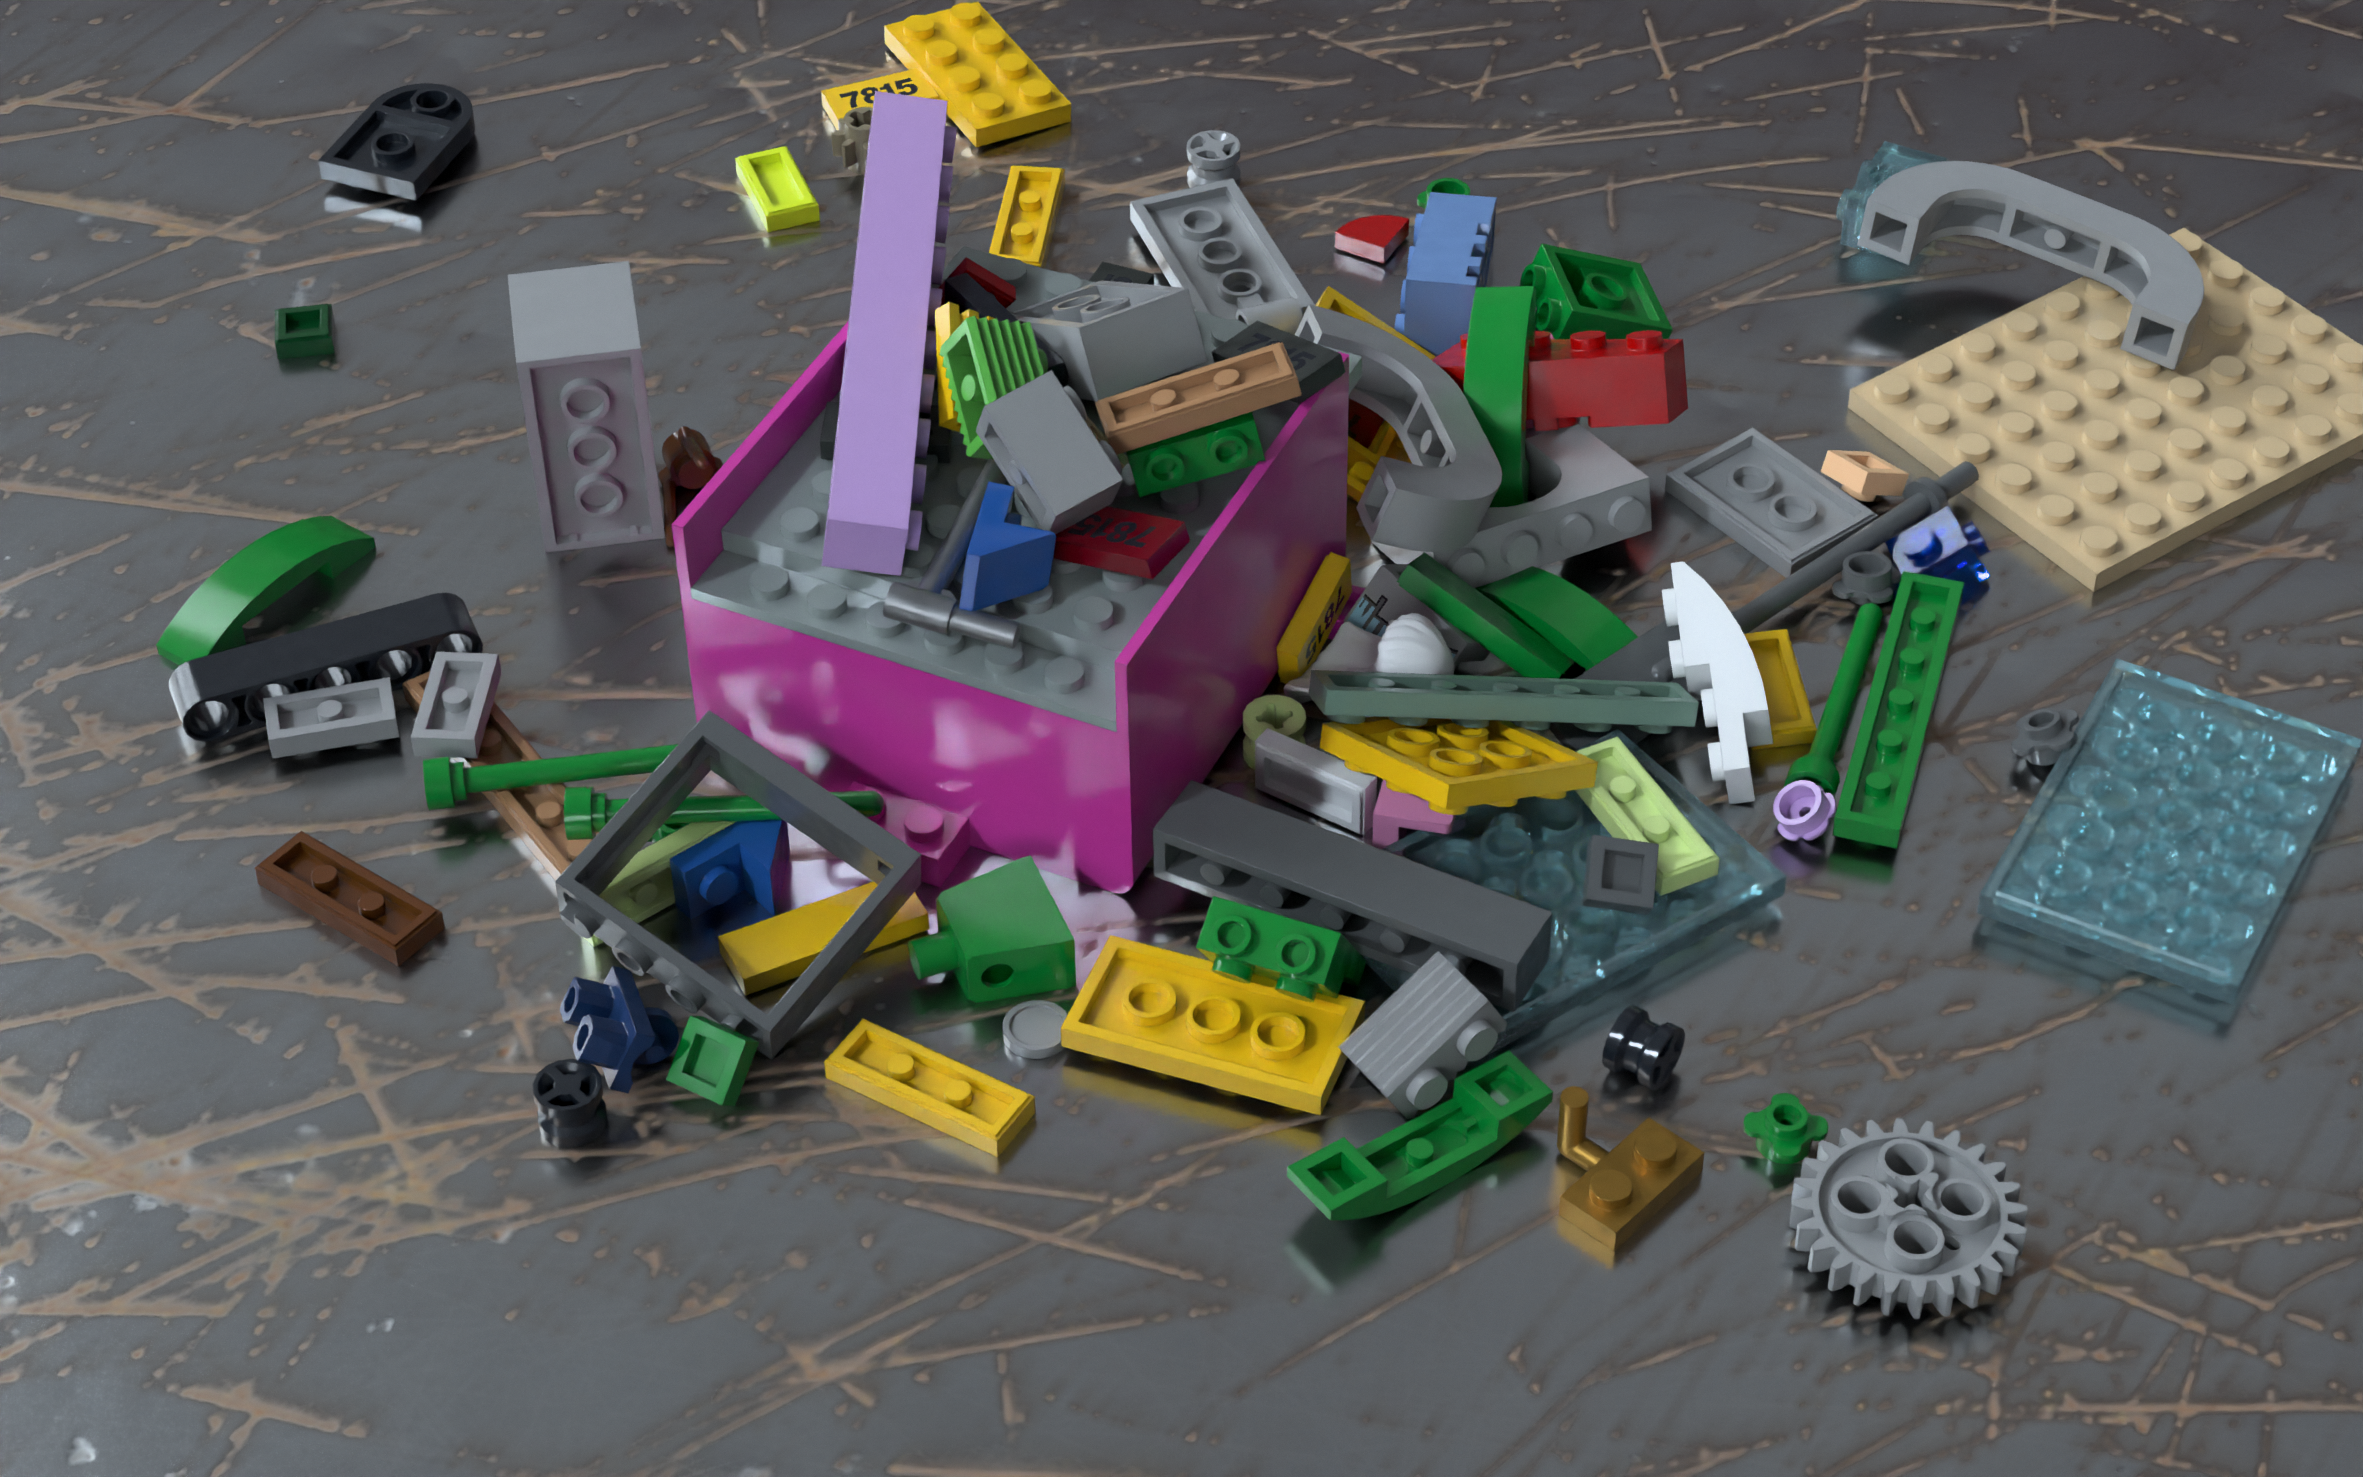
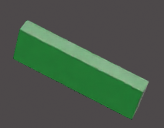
M1425 552L1410 562L1397 580L1400 587L1524 677L1563 679L1575 662Z

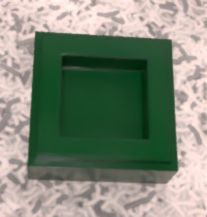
M332 304L275 310V348L277 358L288 359L335 354V323Z

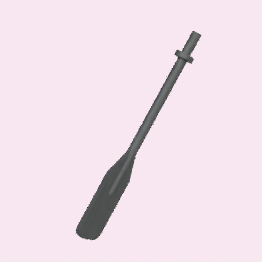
M1965 461L1935 481L1922 476L1907 484L1904 489V501L1736 612H1731L1740 625L1743 634L1749 633L1841 572L1843 561L1847 556L1857 552H1871L1917 521L1926 525H1933L1943 519L1948 513V500L1979 479L1976 467L1972 463ZM1664 620L1575 679L1679 683L1688 692L1686 677L1673 678L1668 641L1680 640L1679 625L1667 627L1666 620ZM1551 722V727L1549 728L1562 746L1575 752L1615 737H1619L1630 750L1654 734L1638 730L1634 725L1612 724L1611 730L1606 732L1587 731L1574 726L1573 723Z

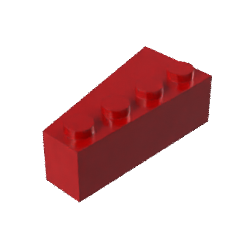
M1646 330L1626 335V339H1606V333L1603 331H1583L1572 334L1570 339L1551 340L1549 332L1535 331L1534 347H1529L1526 420H1532L1535 431L1558 430L1559 428L1570 427L1578 424L1580 417H1588V426L1591 428L1669 424L1688 409L1683 339H1663L1662 332ZM1468 333L1460 336V342L1432 359L1455 381L1462 392L1464 389Z

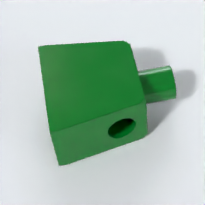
M1031 855L1019 858L942 891L936 898L938 932L908 941L910 961L919 980L953 970L967 1000L975 1003L1068 989L1076 986L1074 937Z

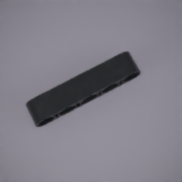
M447 592L437 593L190 660L181 664L173 671L169 679V690L186 734L198 741H215L266 727L263 698L390 677L392 691L403 689L402 683L431 671L436 652L482 653L483 643L463 599L456 594Z

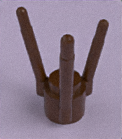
M687 426L681 427L678 431L668 436L663 443L661 451L666 467L659 472L658 478L663 487L665 543L668 547H674L671 524L677 519L676 487L681 485L689 489L701 488L723 466L721 459L713 456L706 438L700 432Z

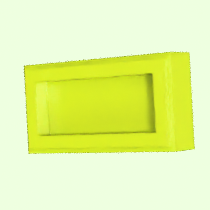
M787 146L735 158L737 175L767 232L820 221L819 205Z

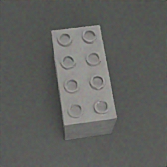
M629 261L508 275L516 365L545 553L665 538Z

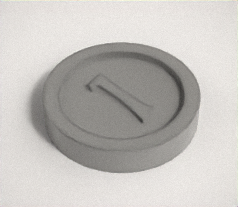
M1031 1000L1020 1003L1009 1010L1003 1019L1004 1043L1011 1052L1023 1058L1043 1059L1054 1056L1065 1048L1061 1046V1026L1068 1014L1063 1008L1049 1001Z

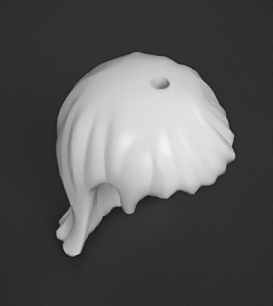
M1418 613L1401 615L1397 620H1390L1382 637L1367 632L1347 621L1340 626L1333 641L1318 655L1316 662L1301 677L1293 679L1285 685L1284 694L1299 703L1311 701L1312 698L1308 695L1311 670L1454 675L1455 665L1451 650L1438 628L1428 618Z

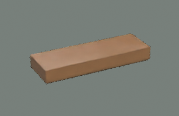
M1278 342L1095 402L1108 444L1118 455L1302 396L1297 375L1283 342Z

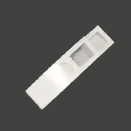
M1685 562L1671 563L1674 588L1663 589L1662 597L1667 627L1679 625L1680 640L1668 641L1673 678L1686 677L1688 693L1696 700H1702L1706 728L1718 726L1720 742L1707 743L1713 782L1726 781L1729 805L1755 801L1748 747L1773 744L1768 705L1755 657L1740 625L1723 600L1708 583Z

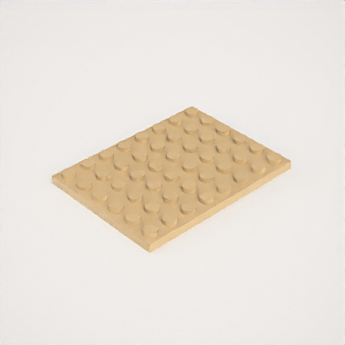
M2182 228L2169 235L2188 251L2199 267L2203 277L2204 297L2188 350L2175 370L2120 349L2132 310V304L2114 288L2083 276L1850 389L1848 408L1939 477L1962 462L1972 463L1978 471L1979 479L1961 493L2092 592L2101 589L2362 451L2363 345L2357 343L2327 323L2323 318L2315 315L2186 228Z

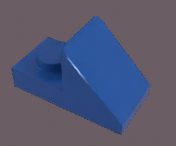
M988 481L966 554L959 609L976 611L1042 590L1049 584L1056 535L1051 531L1021 526L1022 515L1011 513L1014 486Z
M784 820L737 821L670 858L676 906L691 920L716 905L726 902L739 892L746 890L770 914L775 916L790 856L787 822Z

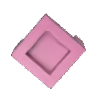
M1383 780L1373 812L1372 846L1400 856L1407 829L1457 835L1461 826L1462 814L1448 815L1435 812L1428 807V801L1414 794L1392 791L1386 787V780Z

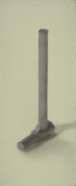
M988 459L921 582L911 580L899 583L894 581L891 584L884 602V617L948 636L951 632H956L1014 649L1021 633V623L977 610L959 609V600L953 596L951 591L947 590L967 554L988 481L1005 484L1007 481L994 459Z

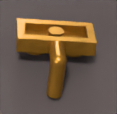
M1577 1086L1567 1087L1560 1095L1557 1148L1563 1156L1588 1172L1560 1196L1559 1215L1615 1252L1702 1172L1705 1152L1650 1117L1608 1152L1586 1137L1589 1103L1587 1091Z

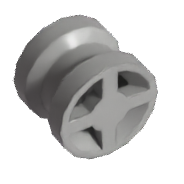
M1208 130L1199 132L1188 140L1186 146L1187 158L1192 163L1187 171V184L1189 188L1231 178L1234 179L1238 187L1240 186L1241 170L1236 162L1240 159L1241 144L1237 137L1221 130Z

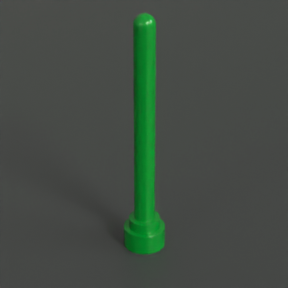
M1866 603L1860 607L1810 751L1791 764L1784 787L1795 781L1808 780L1821 786L1824 789V793H1831L1835 798L1840 783V775L1833 760L1883 617L1882 610L1877 604Z
M678 744L465 768L464 762L451 763L450 757L423 759V776L428 809L431 811L455 808L456 801L468 800V793L653 773Z
M566 787L564 794V823L567 840L593 839L596 833L601 831L628 799H608L607 793H595L594 787ZM876 791L830 792L866 817L877 816L884 808V799ZM748 795L687 797L663 824L783 819Z

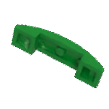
M1535 286L1476 287L1467 338L1463 394L1486 435L1502 470V481L1489 506L1491 508L1528 503L1529 463L1525 459L1529 347H1534L1537 292Z
M317 516L302 519L271 531L226 561L191 595L156 644L158 654L180 666L196 658L246 645L242 627L244 624L316 570L334 579L376 547L374 538L333 516Z
M1531 566L1496 582L1475 588L1547 640L1563 654L1586 669L1585 672L1638 638L1622 620L1588 593L1561 577L1538 567Z
M1508 1050L1455 1078L1452 1099L1357 1149L1343 1137L1288 1166L1287 1177L1329 1220H1353L1382 1214L1419 1200L1480 1165L1515 1138L1552 1102L1553 1091Z

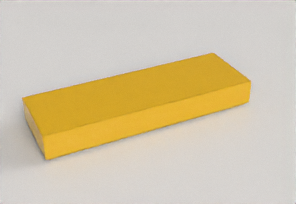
M1011 166L989 253L1005 258L1018 259L1023 263L1041 268L1046 267L1065 188V169Z
M870 882L718 936L720 954L744 995L746 996L801 976L878 884ZM915 892L863 953L929 930L928 912Z
M864 1018L824 1061L827 1079L995 1157H999L1036 1113L1035 1096Z

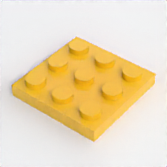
M1377 716L1366 717L1365 722L1360 724L1322 723L1320 749L1345 760L1344 766L1352 771L1371 773L1386 780V787L1392 791L1414 794L1428 801V807L1431 810L1442 814L1461 815L1467 813L1469 806L1482 804L1511 807L1517 805L1518 799L1533 796L1545 799H1562L1566 797L1567 791L1595 787L1597 761L1525 728L1516 726L1510 721L1490 720L1489 726L1484 728L1464 727L1453 723L1451 719L1428 718V723L1422 726H1407L1395 723L1389 717Z

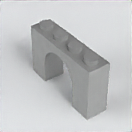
M1579 423L1526 438V457L1529 463V492L1538 499L1509 507H1489L1475 537L1469 544L1453 551L1425 553L1473 588L1496 582L1531 566L1542 567L1652 531L1649 477ZM1371 541L1396 564H1409L1424 553Z

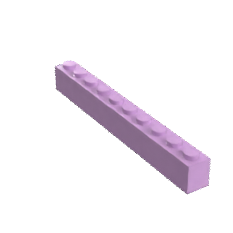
M875 91L821 566L901 576L905 549L918 551L923 511L910 510L911 503L922 504L927 465L915 464V457L926 458L931 425L930 419L919 418V412L930 414L935 375L923 374V368L934 370L936 331L927 330V326H935V310L941 307L942 289L931 288V283L942 284L946 247L934 246L935 242L945 244L950 210L949 206L938 205V202L949 203L953 166L942 165V162L952 164L957 127L945 126L948 101Z

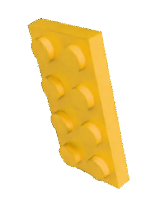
M978 1L959 3L950 9L927 15H912L904 21L884 25L885 44L908 70L916 68L920 70L935 89L939 100L948 101L946 114L975 147L1071 122L1070 101Z
M1112 935L1109 936L1061 1026L1062 1047L1321 1116L1347 1059V1056L1338 1046L1364 1022L1365 1001L1338 994L1337 998H1333L1320 993L1316 994L1314 1002L1298 1000L1276 991V980L1253 974L1249 984L1234 981L1212 972L1211 969L1214 963L1212 961Z

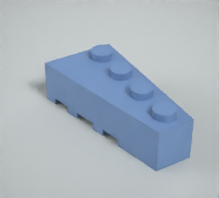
M1430 192L1425 213L1416 214L1414 246L1409 248L1407 276L1403 280L1400 313L1402 314H1396L1394 329L1436 357L1460 342L1461 335L1468 333L1476 287H1487L1495 243L1497 197Z

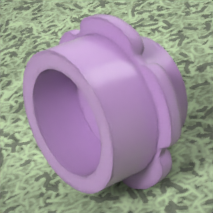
M1808 780L1795 781L1785 786L1778 793L1773 804L1774 815L1780 822L1777 829L1785 839L1790 841H1797L1800 838L1810 841L1818 838L1826 832L1831 818L1835 816L1837 810L1836 800L1831 793H1824V789L1821 786Z

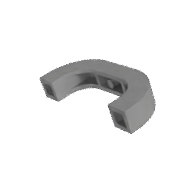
M1969 161L1933 162L1902 170L1886 179L1867 200L1857 244L1859 246L1910 265L1928 243L1942 237L1971 235L1991 239L2099 281L2125 296L2132 304V310L2121 350L2172 370L2176 369L2188 350L2204 297L2203 277L2195 260L2179 242L2145 220L2027 174L2001 166Z
M1309 304L1295 335L1316 344L1362 356V377L1350 392L1349 398L1368 407L1394 428L1412 462L1411 464L1384 456L1380 457L1356 507L1370 540L1420 552H1447L1466 546L1475 537L1501 484L1502 470L1465 395L1442 368L1401 339L1357 318Z

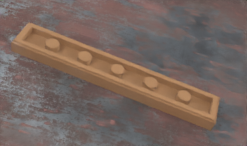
M430 671L402 683L405 700L417 714ZM493 701L478 758L454 759L457 762H464V766L467 768L543 758ZM564 783L482 792L555 881L592 841V839L567 840L564 823V794L566 789Z

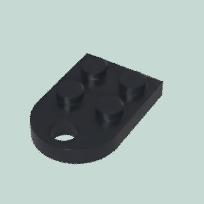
M433 83L411 84L386 92L372 102L318 160L321 178L347 184L350 187H360L394 195L398 198L417 200L473 137L475 121L471 101L464 93L453 87Z

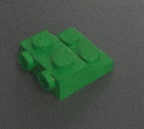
M1541 244L1532 264L1527 265L1522 273L1520 286H1535L1537 289L1536 328L1538 331L1551 333L1554 339H1570L1572 334L1583 331H1603L1606 333V339H1626V335L1646 330L1662 332L1663 339H1669L1673 331L1640 263Z
M1253 412L1126 452L1139 497L1254 466L1259 461H1266Z
M1216 896L1212 897L1196 948L1214 962L1211 969L1212 972L1247 984L1251 982L1253 974L1276 980V991L1306 1002H1314L1317 993L1337 998L1342 982L1359 986L1367 962L1339 932Z

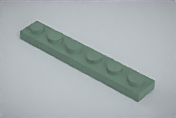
M1311 670L1308 694L1324 715H1327L1332 721L1344 724H1360L1365 722L1366 716L1389 717L1391 721L1401 725L1422 726L1428 723V718L1451 719L1453 723L1469 728H1484L1489 726L1490 720L1512 721L1516 726L1531 730H1545L1551 727V722L1573 723L1574 726L1587 731L1606 732L1611 730L1612 724L1634 725L1638 730L1654 734L1670 733L1672 726L1695 727L1699 703L1679 683L1329 670Z

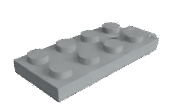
M1233 178L1130 201V220L1171 287L1189 288L1194 310L1226 319L1238 320L1247 325H1251L1258 320L1295 335L1308 305L1315 304Z

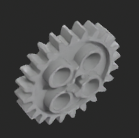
M1896 1118L1893 1132L1884 1133L1873 1120H1868L1865 1137L1860 1138L1848 1128H1842L1840 1130L1838 1146L1822 1140L1818 1144L1817 1158H1804L1800 1178H1795L1793 1183L1789 1227L1797 1229L1795 1239L1796 1251H1810L1808 1270L1810 1272H1820L1830 1269L1828 1289L1831 1291L1841 1289L1848 1284L1855 1287L1853 1304L1860 1306L1873 1295L1881 1298L1882 1314L1889 1315L1896 1303L1902 1302L1907 1303L1909 1312L1914 1319H1920L1924 1303H1933L1936 1309L1946 1317L1950 1316L1954 1297H1957L1961 1302L1973 1309L1977 1307L1980 1289L1996 1295L2000 1290L2002 1275L2013 1277L2018 1256L2022 1255L2027 1232V1229L2024 1227L2027 1205L2018 1203L2021 1186L2018 1182H2004L2007 1167L2004 1161L1983 1164L1986 1151L1984 1144L1975 1145L1967 1150L1960 1148L1961 1131L1954 1130L1942 1140L1934 1137V1127L1930 1121H1926L1917 1134L1909 1133L1903 1118Z

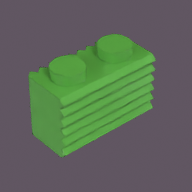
M976 316L966 318L942 344L939 355L944 357L942 366L947 368L945 377L950 379L948 388L953 390L951 400L955 401L954 411L958 412L957 422L961 423L960 433L964 435L963 444L967 446L966 456L993 459L976 433L984 406L1047 373L1048 360L1045 352L1037 346L1030 321L1021 324L1019 320L1010 323L1008 319L999 322L997 318L988 321L986 317L977 319Z

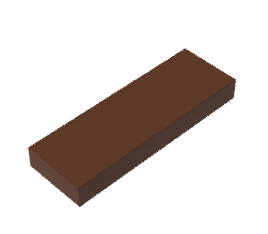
M303 831L296 834L254 868L259 885L398 967L445 929L441 911Z

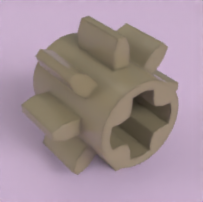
M859 107L850 110L845 114L844 119L840 118L838 120L839 130L831 132L833 156H842L843 167H848L852 172L865 175L873 110L871 107Z

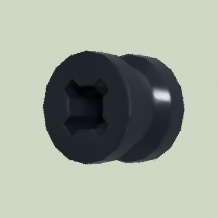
M1630 1005L1620 1014L1610 1030L1603 1049L1602 1063L1604 1067L1617 1073L1628 1070L1637 1075L1639 1084L1651 1090H1657L1670 1077L1680 1058L1685 1041L1684 1029L1669 1022L1659 1025L1650 1020L1648 1011Z
M565 1059L551 1063L537 1073L532 1083L533 1097L538 1107L539 1131L545 1140L555 1146L566 1148L583 1146L596 1140L604 1132L608 1123L606 1103L602 1099V1078L596 1067L588 1063L579 1062L576 1059Z

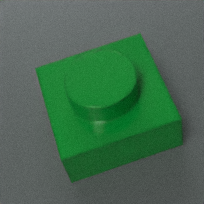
M690 1015L666 1080L719 1105L735 1106L759 1042L703 1016Z

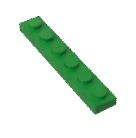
M1903 571L1835 814L1832 836L1892 848L1898 847L1962 601L1964 582Z

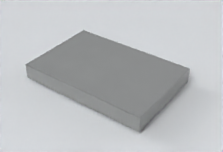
M1753 427L1666 474L1665 491L1785 578L1878 518L1876 513Z

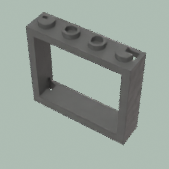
M709 710L556 879L555 886L561 911L559 913L560 917L570 929L587 939L595 935L612 947L615 958L625 968L631 970L632 973L643 976L647 972L666 985V992L680 1007L694 1014L701 1010L721 1025L758 1041L757 1050L772 1060L921 885V854ZM710 771L722 777L878 884L768 1014L599 897Z

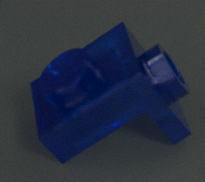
M1949 505L1885 542L1901 575L1903 571L1944 578L1968 564L1980 583L1991 577L1981 558L1991 552L1985 539L1973 520L1962 526Z

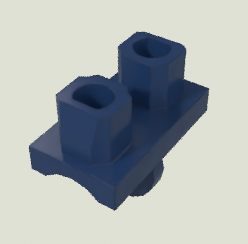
M612 966L604 983L574 977L560 1006L563 1022L579 1026L574 1035L572 1047L576 1060L601 1066L608 1087L611 1090L629 1093L633 1085L631 1076L633 1063L653 1064L660 1062L673 1052L678 1043L679 1033L673 1017L667 1011L660 1008L644 1007L632 972L628 969Z

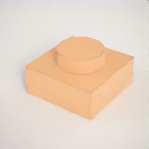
M1828 450L1821 469V473L1842 484L1841 490L1854 499L1866 502L1875 501L1876 495L1902 496L1909 476L1907 472L1878 456L1863 451Z

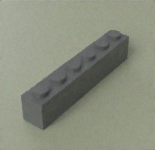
M1191 780L1153 828L1155 877L1210 898L1216 896L1339 932L1361 955L1412 974L1439 951L1491 1004L1515 1012L1549 961L1552 912Z

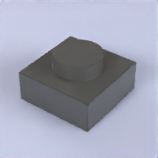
M1592 835L1587 846L1582 906L1648 915L1654 905L1659 844Z

